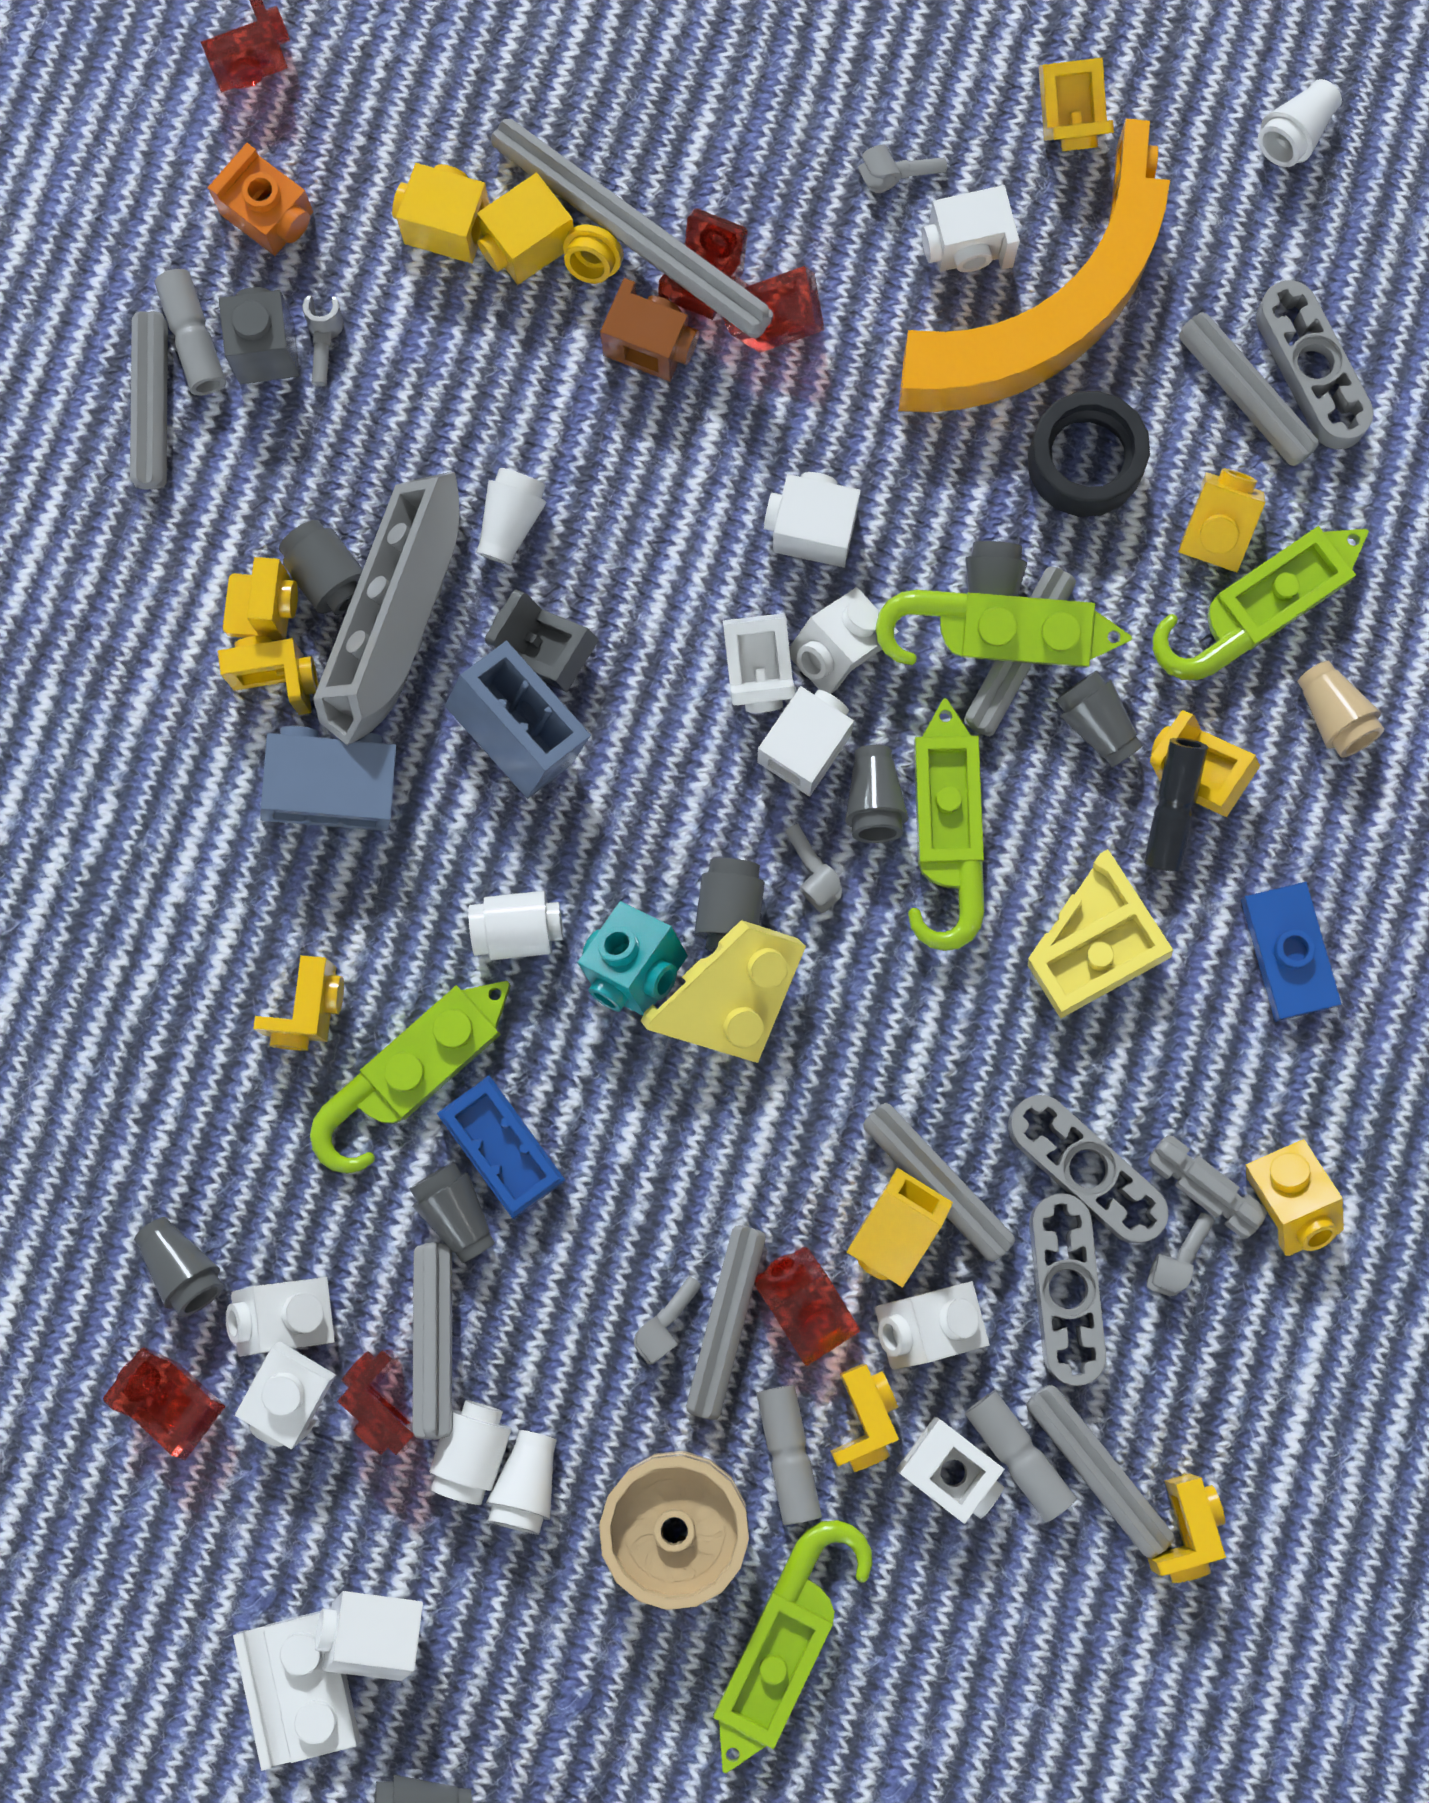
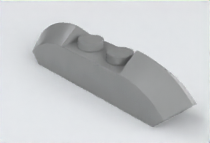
M455 472L442 473L397 484L391 495L313 698L319 723L346 745L352 744L369 734L389 714L405 686L414 657L422 645V635L434 603L442 591V581L447 573L457 540L459 494Z

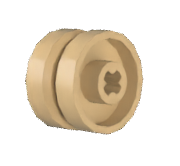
M686 1451L656 1453L630 1467L608 1495L599 1524L602 1557L615 1582L639 1602L665 1610L697 1607L722 1593L741 1569L749 1541L746 1502L732 1476L711 1459ZM677 1517L686 1523L688 1533L687 1536L680 1535L674 1543H671L663 1537L665 1527L662 1524L669 1518Z

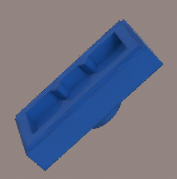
M1307 882L1243 897L1241 904L1274 1021L1294 1018L1341 1005Z
M490 1075L437 1113L512 1219L517 1218L566 1181Z

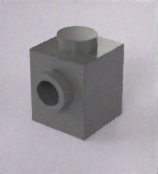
M250 287L238 291L235 296L219 298L224 353L240 385L300 377L294 320L280 290L270 291L262 287Z

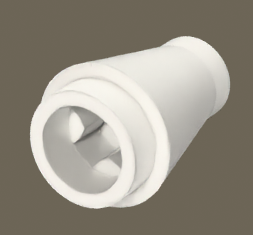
M1316 80L1308 89L1264 117L1258 134V145L1268 160L1281 167H1291L1296 163L1306 161L1311 156L1332 115L1342 104V97L1337 87L1327 80Z
M499 468L495 481H488L481 538L476 553L490 560L511 566L515 553L547 503L542 499L546 485L522 473Z
M519 1430L516 1443L486 1501L488 1505L492 1506L488 1522L521 1532L540 1534L543 1519L550 1520L553 1455L557 1442L556 1439L530 1431Z

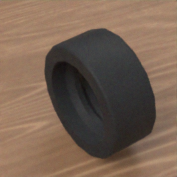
M1101 391L1074 392L1055 401L1040 417L1028 451L1029 476L1038 494L1056 510L1077 517L1102 516L1121 507L1136 491L1150 457L1148 430L1138 412L1121 398ZM1090 422L1107 428L1119 438L1124 448L1125 461L1121 472L1112 482L1103 486L1086 487L1069 481L1057 471L1053 463L1052 446L1056 436L1066 426L1073 423Z

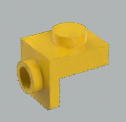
M1103 57L1039 65L1044 141L1061 139L1062 151L1098 147L1097 135L1114 133L1113 120L1107 121Z
M1222 468L1219 476L1206 472L1201 483V491L1180 542L1178 552L1238 573L1265 505L1264 492L1255 489L1257 480L1244 473Z
M254 557L252 575L234 573L229 576L223 619V631L227 636L241 638L267 636L272 640L286 639L288 620L295 617L297 610L298 587L297 582L291 579L280 559Z
M251 636L237 640L234 643L235 648L217 650L220 674L233 691L286 682L289 702L298 715L312 713L309 695L315 694L319 685L315 662L312 656L304 657L293 638L272 641L267 636Z
M1182 710L1173 724L1163 728L1156 737L1152 747L1150 763L1161 783L1169 740L1171 738L1191 739L1206 744L1208 750L1195 803L1227 818L1260 768L1258 759L1255 754L1202 731L1195 715Z
M300 955L293 1018L255 1016L253 1029L264 1036H270L269 1046L279 1049L308 1051L309 1040L327 1042L331 1014H339L342 1008L344 996L343 976L336 975L337 967L327 958Z
M1304 1139L1245 1164L1246 1178L1277 1226L1279 1246L1286 1256L1293 1255L1302 1250H1318L1328 1245L1343 1231V1198Z
M864 1363L840 1373V1376L866 1435L830 1451L837 1466L850 1462L854 1472L889 1458L890 1454L886 1445L899 1440L888 1415V1412L898 1408L891 1387L883 1371L871 1376L867 1364Z
M1189 1473L1164 1480L1184 1546L1164 1551L1152 1559L1148 1558L1151 1571L1160 1576L1170 1574L1172 1583H1182L1204 1577L1211 1573L1210 1562L1226 1558L1217 1529L1218 1526L1225 1525V1515L1218 1493L1213 1485L1204 1487L1202 1477Z

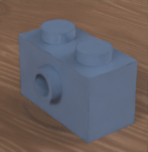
M507 640L459 675L445 704L448 711L527 799L570 767L591 736Z
M302 726L282 727L280 734L267 733L260 821L387 831L391 820L396 745L382 743L383 737L374 733H369L358 741L346 745L340 739L319 738L318 730Z

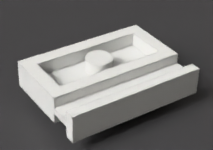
M321 1611L267 1624L266 1626L251 1630L240 1631L233 1635L261 1771L271 1769L277 1765L289 1762L294 1763L356 1747L361 1742L346 1674L322 1671L325 1652L315 1650L316 1630Z

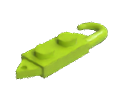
M1317 526L1220 592L1208 607L1207 615L1210 632L1216 643L1193 658L1179 657L1170 648L1169 634L1177 624L1178 618L1174 614H1169L1158 624L1153 634V653L1157 663L1169 675L1180 680L1197 681L1215 674L1248 650L1251 651L1349 584L1356 576L1352 569L1369 533L1368 529L1323 532ZM1348 539H1353L1356 545H1350Z
M918 589L900 592L889 599L880 610L875 627L877 641L884 653L894 661L907 665L915 664L917 657L914 653L903 650L897 644L894 637L896 623L906 615L940 617V632L944 644L952 654L962 658L1087 668L1090 666L1091 659L1132 640L1130 634L1095 611V603ZM1109 632L1117 633L1118 641L1116 643H1111L1108 640Z
M944 698L923 736L915 737L914 740L918 866L922 875L930 882L942 887L958 889L959 920L951 930L936 932L923 922L919 909L911 908L908 916L910 927L918 940L930 948L948 951L960 949L975 938L982 927L985 910L979 736L970 735L948 699ZM947 714L951 720L943 722L940 719V715Z
M502 981L461 990L457 985L454 986L361 1068V1072L326 1102L313 1119L310 1139L312 1150L320 1163L332 1171L345 1174L362 1171L371 1165L375 1160V1156L371 1152H366L352 1158L340 1155L332 1144L334 1130L358 1108L369 1117L382 1123L395 1124L406 1120L501 1035L496 1029L511 987L510 983ZM492 991H501V997L498 1000H492L490 998Z
M839 1520L821 1521L808 1528L796 1542L713 1713V1718L719 1721L723 1773H728L766 1746L772 1749L775 1748L833 1626L835 1611L830 1598L819 1585L809 1579L822 1550L832 1543L846 1544L853 1550L857 1558V1581L864 1583L868 1580L873 1565L872 1549L866 1537L853 1525ZM736 1748L739 1751V1756L735 1759L729 1758L726 1754L728 1749Z

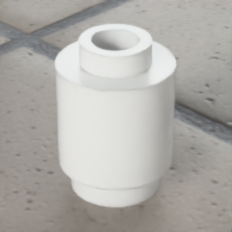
M545 891L484 897V904L469 905V929L474 956L489 954L490 960L547 955L552 954V941L563 940L560 903H548Z
M465 1400L462 1411L452 1409V1432L450 1436L439 1439L429 1471L435 1475L431 1487L433 1492L469 1504H482L486 1490H493L512 1429L500 1423L503 1411L469 1400Z

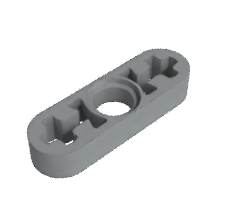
M1293 280L1280 281L1267 290L1257 309L1256 323L1314 436L1326 447L1332 449L1350 448L1359 442L1372 423L1373 407L1311 289L1303 283ZM1280 302L1286 309L1296 307L1299 310L1293 322L1294 326L1287 316L1277 318L1274 315ZM1297 331L1300 339L1290 346L1289 343ZM1308 351L1321 353L1330 364V374L1320 379L1306 376L1298 366V356ZM1335 384H1339L1340 387L1331 398L1328 391ZM1323 395L1320 399L1316 398V396ZM1335 406L1341 414L1351 411L1355 418L1349 425V429H1347L1343 422L1332 424L1329 420Z
M1034 1095L1026 1098L1013 1109L1008 1121V1131L1015 1146L1069 1195L1080 1199L1086 1205L1090 1214L1117 1238L1128 1243H1141L1156 1238L1164 1230L1168 1221V1206L1163 1195L1059 1101L1046 1095ZM1027 1110L1034 1115H1038L1044 1110L1050 1112L1053 1119L1048 1127L1061 1140L1067 1138L1070 1130L1079 1137V1141L1063 1150L1056 1165L1047 1157L1048 1153L1057 1149L1051 1141L1044 1136L1031 1141L1024 1134L1029 1127L1028 1121L1023 1117ZM1079 1151H1092L1098 1154L1105 1164L1104 1179L1094 1188H1084L1078 1185L1070 1175L1069 1166L1071 1159ZM1119 1174L1127 1180L1128 1184L1118 1189V1192L1131 1202H1136L1143 1198L1149 1202L1150 1206L1145 1214L1152 1222L1148 1228L1139 1224L1128 1229L1122 1222L1126 1218L1127 1211L1114 1198L1108 1200L1105 1209L1096 1202L1097 1197L1104 1195L1112 1189Z
M1054 1194L1038 1202L1033 1208L1029 1219L1043 1361L1047 1371L1057 1381L1068 1385L1081 1386L1089 1384L1098 1378L1106 1363V1347L1092 1220L1088 1208L1080 1199L1069 1194ZM1054 1205L1063 1206L1065 1216L1076 1217L1077 1228L1068 1231L1066 1234L1067 1251L1081 1248L1082 1262L1065 1259L1046 1265L1045 1251L1059 1252L1056 1233L1045 1231L1043 1227V1219L1054 1215ZM1061 1270L1076 1272L1085 1284V1296L1082 1302L1071 1309H1065L1055 1304L1049 1293V1284L1052 1277ZM1088 1314L1090 1327L1076 1326V1335L1079 1346L1090 1348L1092 1353L1091 1360L1081 1362V1373L1072 1375L1070 1365L1059 1363L1057 1359V1350L1068 1348L1067 1327L1053 1331L1052 1316L1061 1319H1075Z

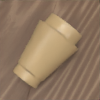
M1324 661L1313 666L1298 679V684L1303 690L1304 697L1326 748H1335L1341 758L1351 756L1363 750L1384 732V727L1378 720L1381 712L1336 670L1330 661Z

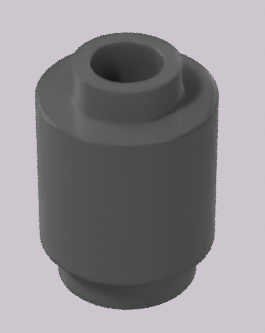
M318 520L305 522L292 530L280 543L279 551L284 556L283 566L292 579L297 582L300 590L318 613L333 612L335 615H342L348 610L363 569L332 528H324Z
M734 858L710 859L709 871L701 876L694 932L695 936L706 940V950L714 952L718 947L719 941L741 920L760 926L765 882L759 879V864Z

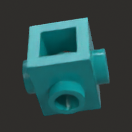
M620 901L601 929L594 931L587 939L582 956L577 963L591 983L588 989L589 993L598 1002L616 1012H620L625 1006L643 1016L644 1012L652 1004L655 1005L658 1000L665 998L675 984L677 972L688 955L672 926Z

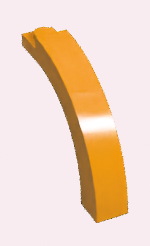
M1125 119L1116 147L1112 205L1108 227L1089 260L1060 290L1039 305L1015 317L992 325L947 332L908 330L903 358L898 411L940 412L962 410L994 403L1022 393L1050 379L1075 362L1104 335L1119 317L1136 290L1154 248L1166 210L1170 180L1155 179L1158 146L1148 145L1150 121Z

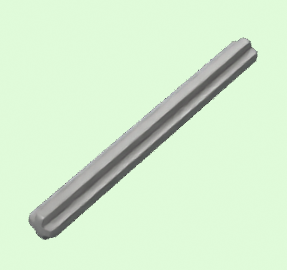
M504 119L500 122L498 129L492 133L491 143L497 148L498 152L531 176L537 172L551 191L600 227L609 231L615 238L751 338L760 337L771 324L774 314L768 308V305L513 119Z

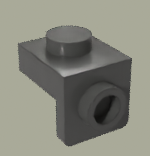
M519 590L512 592L502 610L496 615L493 625L485 636V643L493 650L507 640L544 683L568 692L599 641L587 627L541 609L528 594Z

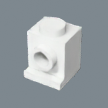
M1005 185L934 200L929 225L922 226L921 230L926 259L928 263L937 262L940 272L955 268L960 272H972L986 267L992 260L996 259L999 260L1001 270L1012 268L1020 242Z
M935 1416L895 1469L964 1524L972 1514L982 1519L993 1507L1004 1489V1486L997 1479L1005 1469ZM949 1460H959L965 1468L963 1480L955 1485L946 1484L941 1477L942 1466Z

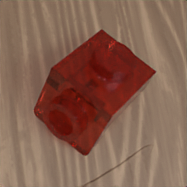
M249 0L256 22L201 41L221 93L233 88L244 89L252 87L259 83L263 77L288 68L280 45L290 42V38L277 5L265 9L262 0Z
M694 208L687 218L684 245L736 283L744 273L747 229L727 219ZM662 275L658 286L659 297L665 298L681 308L711 320L714 319L717 314L716 311L667 275Z
M806 266L753 285L747 284L737 276L731 277L733 281L768 305V308L774 314L771 324L758 338H751L723 317L730 334L757 352L761 353L825 330L815 273Z
M802 1247L792 1254H786L777 1258L768 1266L766 1271L756 1277L754 1286L805 1366L810 1365L861 1331L828 1275L807 1247Z
M145 1347L141 1348L133 1359L120 1370L116 1381L103 1397V1401L112 1410L131 1417L170 1455L182 1460L187 1459L226 1407L180 1363Z
M391 1349L382 1350L376 1357L369 1351L364 1353L342 1378L341 1381L348 1389L337 1401L358 1420V1423L353 1427L356 1435L381 1455L388 1448L395 1455L401 1454L417 1439L412 1432V1421L375 1389L378 1383L400 1359Z

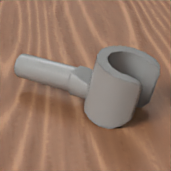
M877 145L866 150L862 155L865 163L858 166V170L867 187L875 193H883L894 187L900 179L909 178V176L946 173L947 171L945 157L895 162L886 145Z
M308 295L302 305L308 330L313 336L312 384L315 386L327 385L331 339L337 337L344 326L339 302L335 296L332 297V310L325 316H316L312 295Z
M792 825L785 832L805 868L812 874L799 889L815 909L820 913H824L842 896L839 876L830 866L823 864L821 858L816 855L800 825Z
M1200 1213L1179 1249L1176 1259L1161 1254L1155 1256L1146 1285L1148 1289L1167 1296H1175L1189 1286L1192 1280L1194 1268L1192 1264L1196 1259V1253L1213 1226L1214 1218L1206 1213Z
M689 1276L666 1307L662 1308L655 1317L644 1324L635 1334L634 1346L647 1364L653 1365L678 1345L666 1327L679 1317L702 1287L693 1277Z

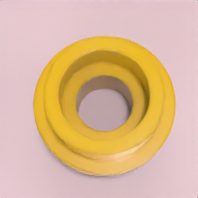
M578 225L568 232L563 243L566 268L574 277L586 283L597 284L604 282L619 270L623 261L624 253L619 241L609 231L599 226Z

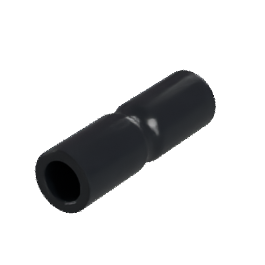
M1171 738L1169 740L1159 787L1160 802L1154 811L1144 863L1150 867L1164 871H1180L1182 869L1193 819L1192 806L1197 800L1208 746L1204 743L1185 738Z

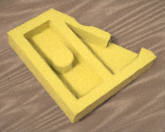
M1107 849L1096 858L1093 868L1075 895L1072 894L1058 915V920L1049 933L1042 937L1029 956L1028 967L1061 1019L1170 959L1173 949Z
M741 920L719 941L718 947L713 954L700 959L682 976L686 982L658 1009L652 1004L644 1012L641 1022L649 1031L758 1063L806 945L798 938Z

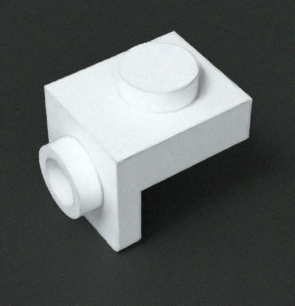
M857 587L810 617L789 647L790 659L819 690L830 694L833 693L853 669L882 650L877 641L875 628L880 611ZM894 628V637L899 632L896 628Z
M785 613L723 620L732 704L745 705L746 712L750 713L770 712L783 708L782 700L792 699L795 695Z
M327 1277L252 1286L233 1291L231 1294L232 1304L228 1305L226 1311V1328L229 1339L237 1345L239 1357L269 1352L271 1347L279 1341L292 1349L335 1343Z
M973 1281L876 1306L879 1340L882 1348L887 1353L889 1365L893 1370L933 1362L990 1345Z
M279 1341L271 1347L235 1416L250 1424L249 1429L251 1433L261 1441L273 1446L285 1445L293 1449L311 1432L315 1424L313 1417L336 1374Z

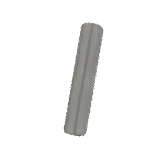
M139 311L132 317L130 479L136 488L144 490L161 489L167 483L168 323L164 319L163 314L156 311Z
M1201 312L1182 327L1179 334L1182 343L1289 465L1296 466L1316 450L1319 444L1318 439L1208 314Z
M1050 566L1046 568L1030 598L1068 600L1076 585V579L1062 569ZM995 660L966 713L964 723L979 734L992 736L1033 663Z
M881 1104L865 1119L863 1123L864 1130L904 1172L953 1202L947 1218L986 1260L991 1262L998 1260L1013 1246L1015 1242L1014 1235L890 1104Z
M741 1225L735 1226L732 1229L686 1404L687 1412L691 1415L709 1420H717L721 1414L766 1240L765 1233L760 1230Z
M425 1243L415 1248L413 1257L412 1433L416 1438L438 1440L450 1436L452 1432V1250L446 1244Z
M1047 1385L1040 1389L1026 1403L1028 1411L1141 1553L1150 1559L1163 1553L1175 1539L1173 1532L1057 1387Z

